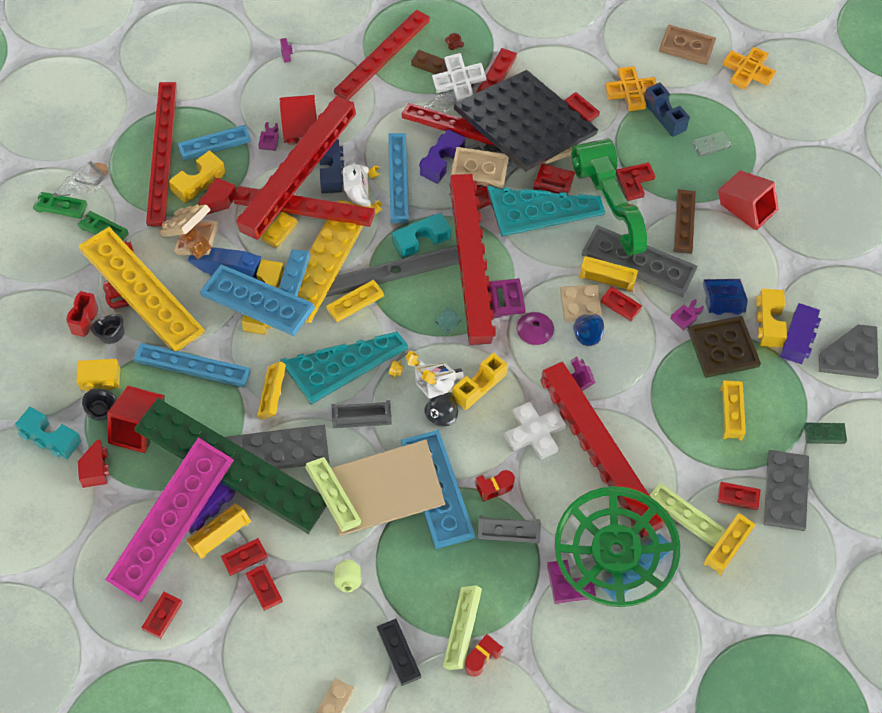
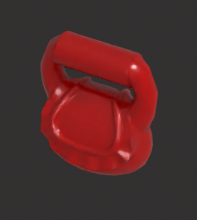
M108 281L104 282L105 299L110 308L115 310L130 306L125 299L111 302V299L121 295Z

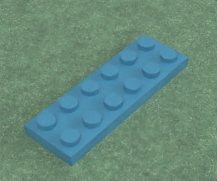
M222 264L200 291L202 297L292 336L296 335L315 308L314 304Z
M439 430L402 439V447L427 440L429 450L432 453L431 457L446 504L423 511L435 549L475 539V533Z

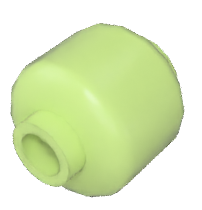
M343 560L338 563L334 569L335 586L344 592H352L361 585L360 566L353 560Z

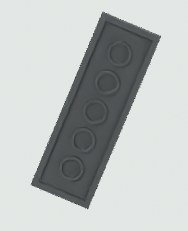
M599 225L595 226L582 250V256L638 270L637 279L684 297L697 270V265L648 245L644 253L629 256L621 245V234Z
M325 425L225 437L277 469L306 466V463L325 457L327 463H330Z

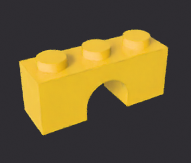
M210 150L196 160L198 172L200 173L191 176L181 171L169 180L171 192L184 203L194 199L197 194L207 189L216 177L220 179L225 174L224 162Z
M762 288L760 294L755 299V306L758 307L756 322H759L757 338L760 339V346L783 348L787 339L786 322L777 321L772 315L781 316L785 307L784 290Z
M493 352L480 363V368L474 377L470 379L466 375L453 387L452 398L466 411L507 375L508 364Z

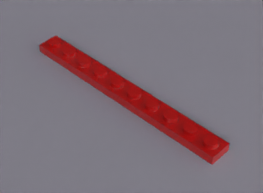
M159 82L146 216L147 226H161L166 221L177 94L176 82Z

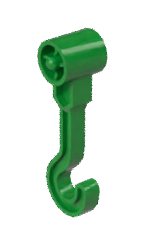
M607 138L574 145L571 149V159L576 176L579 179L590 177L596 191L602 192L615 218L619 221L623 220L627 225L628 233L620 235V242L624 251L629 256L644 253L647 248L646 226L638 207L634 204H628L615 180L618 160L612 140Z

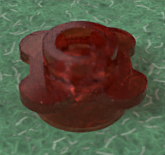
M452 33L445 38V42L448 43L450 50L464 46L461 36L457 33Z

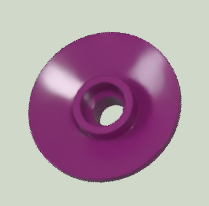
M540 312L527 313L517 323L518 336L521 340L531 345H541L548 342L554 333L552 320Z

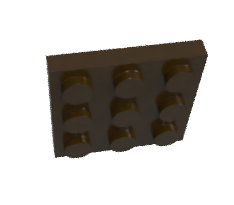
M742 316L688 326L687 331L705 378L760 367V359Z

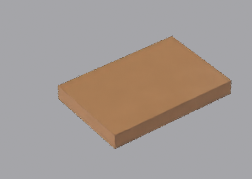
M668 25L659 52L707 65L716 37Z

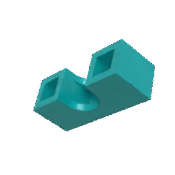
M442 213L431 215L424 220L416 221L407 227L399 228L392 232L393 245L402 259L419 252V238H429L434 245L451 239V227Z
M29 406L15 423L18 435L25 440L30 439L34 441V444L41 449H49L57 458L63 457L68 460L82 442L78 432L63 424L54 432H45L50 424L46 415Z

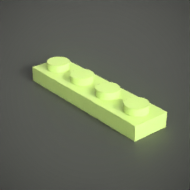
M325 457L306 463L305 468L341 531L359 526L361 519Z
M659 483L650 494V497L657 501L668 512L670 517L713 548L725 533L726 529L662 483Z
M477 585L461 587L443 667L447 670L464 669L482 588Z

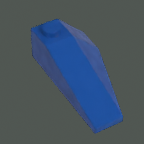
M212 247L209 255H190L188 262L210 276L222 264L257 279L261 256L246 251Z

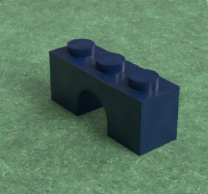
M659 82L646 88L644 99L649 110L668 133L674 137L687 131L690 117L681 106L671 107L669 102L670 93Z
M339 139L333 143L319 161L320 165L330 166L328 168H319L321 194L343 192L342 185H344L341 171L344 168V160H340V157H344L343 146L339 145Z

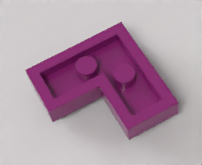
M568 559L563 560L565 568L571 576ZM557 561L547 562L554 604L588 600L567 582L560 571ZM573 578V580H574L576 583L581 579V578ZM590 582L583 590L596 597L594 584Z

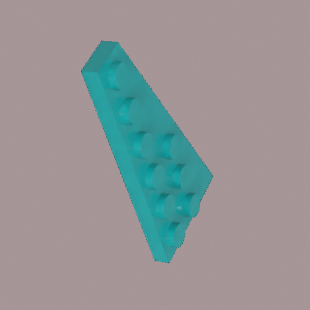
M487 186V192L501 237L605 214L600 196L584 194L567 195V193L561 192L560 194L550 193V191L510 190V188L505 187L498 189L493 186Z
M396 331L375 336L371 340H358L354 344L337 345L316 350V353L308 355L299 354L295 358H283L280 361L286 364L285 370L310 405L407 350L408 344Z

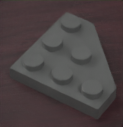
M858 324L821 351L819 355V372L877 379L879 376L877 326Z

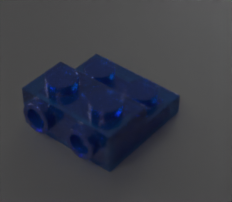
M741 279L703 280L708 313L722 315L723 313L740 315L741 313H746L748 299Z

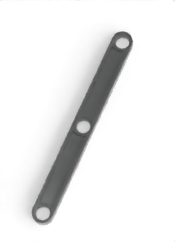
M457 246L337 275L325 297L354 291L372 280L377 284H382L459 264ZM399 268L401 271L395 274L391 272V269Z

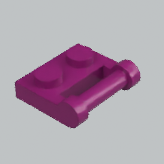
M520 278L489 282L487 290L491 292L494 318H500L505 315L525 314L526 308ZM498 289H502L505 307H500Z

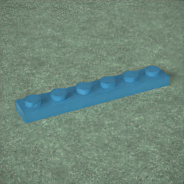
M388 133L391 223H409L406 133Z
M140 343L134 357L135 363L243 388L246 387L251 374V369L248 367Z

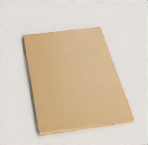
M427 440L331 468L361 519L359 526L343 532L336 522L339 536L446 505Z

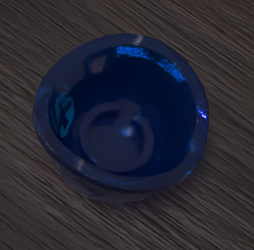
M583 314L579 316L573 324L576 339L585 346H593L599 343L604 334L603 319L598 314Z

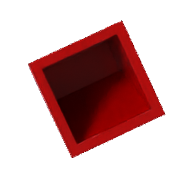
M314 95L279 98L284 143L288 145L298 144L300 138L307 133L309 127L317 120Z
M740 170L718 189L720 205L754 230H758L779 210L774 181Z
M127 386L107 413L108 444L146 453L151 440L137 433L135 426L157 398L165 402V395Z

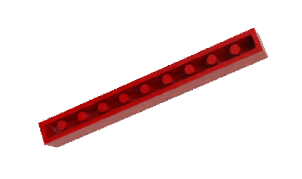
M335 96L328 103L327 108L318 116L315 123L309 127L307 133L300 138L295 148L289 152L287 158L279 165L276 172L269 177L268 182L259 190L256 197L249 202L244 212L238 216L236 223L240 233L256 240L261 237L355 117L354 102Z
M473 174L451 175L449 185L469 345L491 344L493 337H496V327L492 326L491 321L494 319L493 309H490L489 305L492 301L491 292L487 290V287H489V276L485 274V271H487V260L483 259V254H485V244L481 243L483 228H479L481 213L477 212V207H479V198L475 196L477 182L473 181Z
M562 361L544 369L540 379L543 388L549 391L550 398L559 407L562 418L568 421L572 434L576 435L580 440L579 443L582 450L587 451L591 464L599 470L601 480L607 483L609 487H626L650 496L564 362ZM617 496V500L621 505L620 508L630 510L641 517L650 508L635 499ZM657 513L648 522L654 531L663 528L664 525L663 520ZM629 518L631 521V526L633 527L636 524V521ZM644 528L639 532L641 538L649 535Z

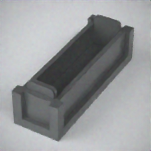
M390 400L380 403L331 404L333 428L392 425Z
M479 515L478 539L540 543V519L529 521L486 518L483 515Z

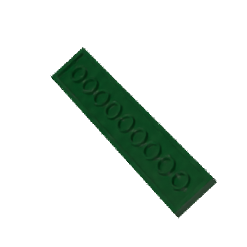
M159 398L156 399L135 426L137 433L183 460L198 438L231 457L234 461L220 482L307 534L311 532L327 507L320 493Z

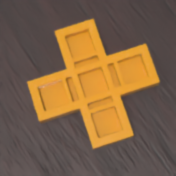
M753 47L747 57L731 50L723 62V66L736 71L730 83L746 90L752 79L768 86L776 74L775 70L763 65L769 53Z
M635 66L618 68L617 74L620 81L605 83L608 100L625 98L628 111L646 109L644 99L646 88L657 84L655 77L638 79Z

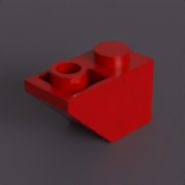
M216 177L214 182L208 186L205 195L200 198L198 205L206 204L210 208L206 215L229 209L237 192L236 186Z
M96 440L77 461L79 481L83 488L107 484V476H110L109 465L105 464V458H108V450L106 446L103 447L101 440Z

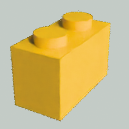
M79 360L76 381L80 390H112L120 388V365L118 360Z

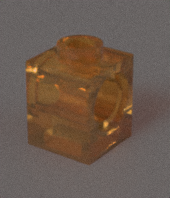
M194 227L178 238L185 249L197 259L201 258L212 248L205 236Z

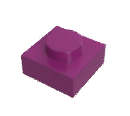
M287 38L280 39L284 63L291 62L290 55L293 54L292 45H288Z

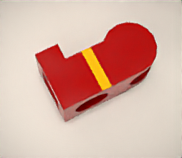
M503 470L497 476L486 480L483 475L476 477L475 486L482 501L485 502L512 491L515 476L511 471Z
M486 634L467 656L465 662L466 673L472 677L479 676L483 672L484 665L492 656L496 659L500 657L503 652V646Z

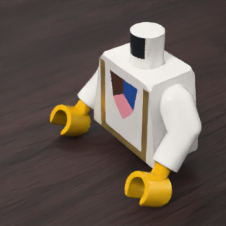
M350 164L344 167V190L349 201L355 205L375 208V214L382 211L383 209L380 208L383 205L382 202L377 200L372 204L369 201L368 176L371 179L379 176L380 173L376 171L380 167L375 165L368 169L367 166Z
M409 351L406 355L408 364L415 365L416 385L428 398L452 392L456 381L464 378L461 368L452 370L444 362L427 365L421 360L417 361L419 355L413 351Z

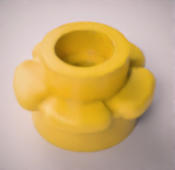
M393 360L389 375L393 376V378L402 374L404 366L401 365V360L399 362Z

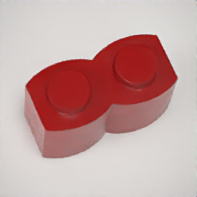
M80 291L76 295L74 307L68 312L66 318L72 335L85 337L89 333L91 321L94 320L98 313V305L94 294Z

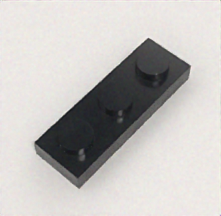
M395 618L378 625L377 631L401 686L421 679V673L397 619Z

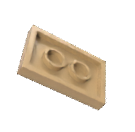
M456 147L451 175L473 174V181H476L477 185L504 188L509 157L502 153Z
M206 204L179 208L171 220L168 219L161 225L163 228L159 231V234L162 237L186 234L210 211V208Z

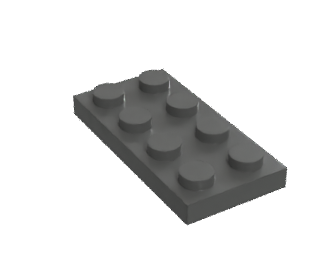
M769 450L764 525L805 531L809 456Z

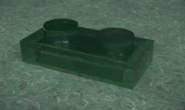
M806 422L804 425L806 443L845 444L847 442L845 423Z

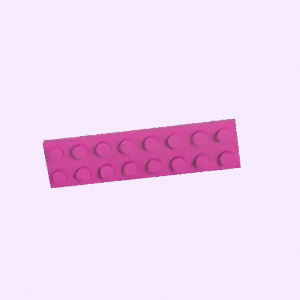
M198 438L105 580L142 603L234 460Z

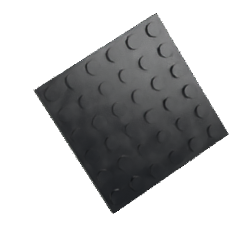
M528 70L455 103L453 108L525 172L570 149L574 145H578L595 136L598 132V129L591 122L581 117L579 112L569 107L567 102Z

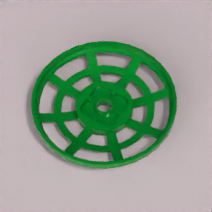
M615 486L589 491L572 502L558 522L554 545L558 566L567 582L585 598L611 607L639 605L660 594L674 577L680 560L681 548L679 534L674 521L657 501L640 491ZM609 496V508L596 511L588 517L579 509L580 506L592 499ZM617 496L635 499L650 508L641 517L630 510L618 508ZM656 513L667 526L672 543L659 544L656 532L648 523ZM573 514L581 523L575 533L573 545L561 544L564 526ZM610 515V525L600 530L592 523L600 517ZM618 515L629 517L635 520L636 524L631 529L618 524ZM643 528L649 534L653 545H641L637 534ZM585 529L594 536L591 546H579L581 535ZM619 545L622 548V552H612L611 546ZM673 551L671 568L662 582L653 575L659 563L660 553ZM561 552L574 555L576 565L584 575L577 583L567 572ZM653 553V560L647 571L638 562L641 554ZM580 554L592 555L596 565L590 571L583 565ZM604 570L614 575V584L605 583L595 577ZM633 570L641 576L640 579L632 583L623 584V573ZM646 581L656 587L653 592L642 598L625 602V590L636 588ZM592 582L601 588L615 591L616 602L597 598L587 593L583 588Z

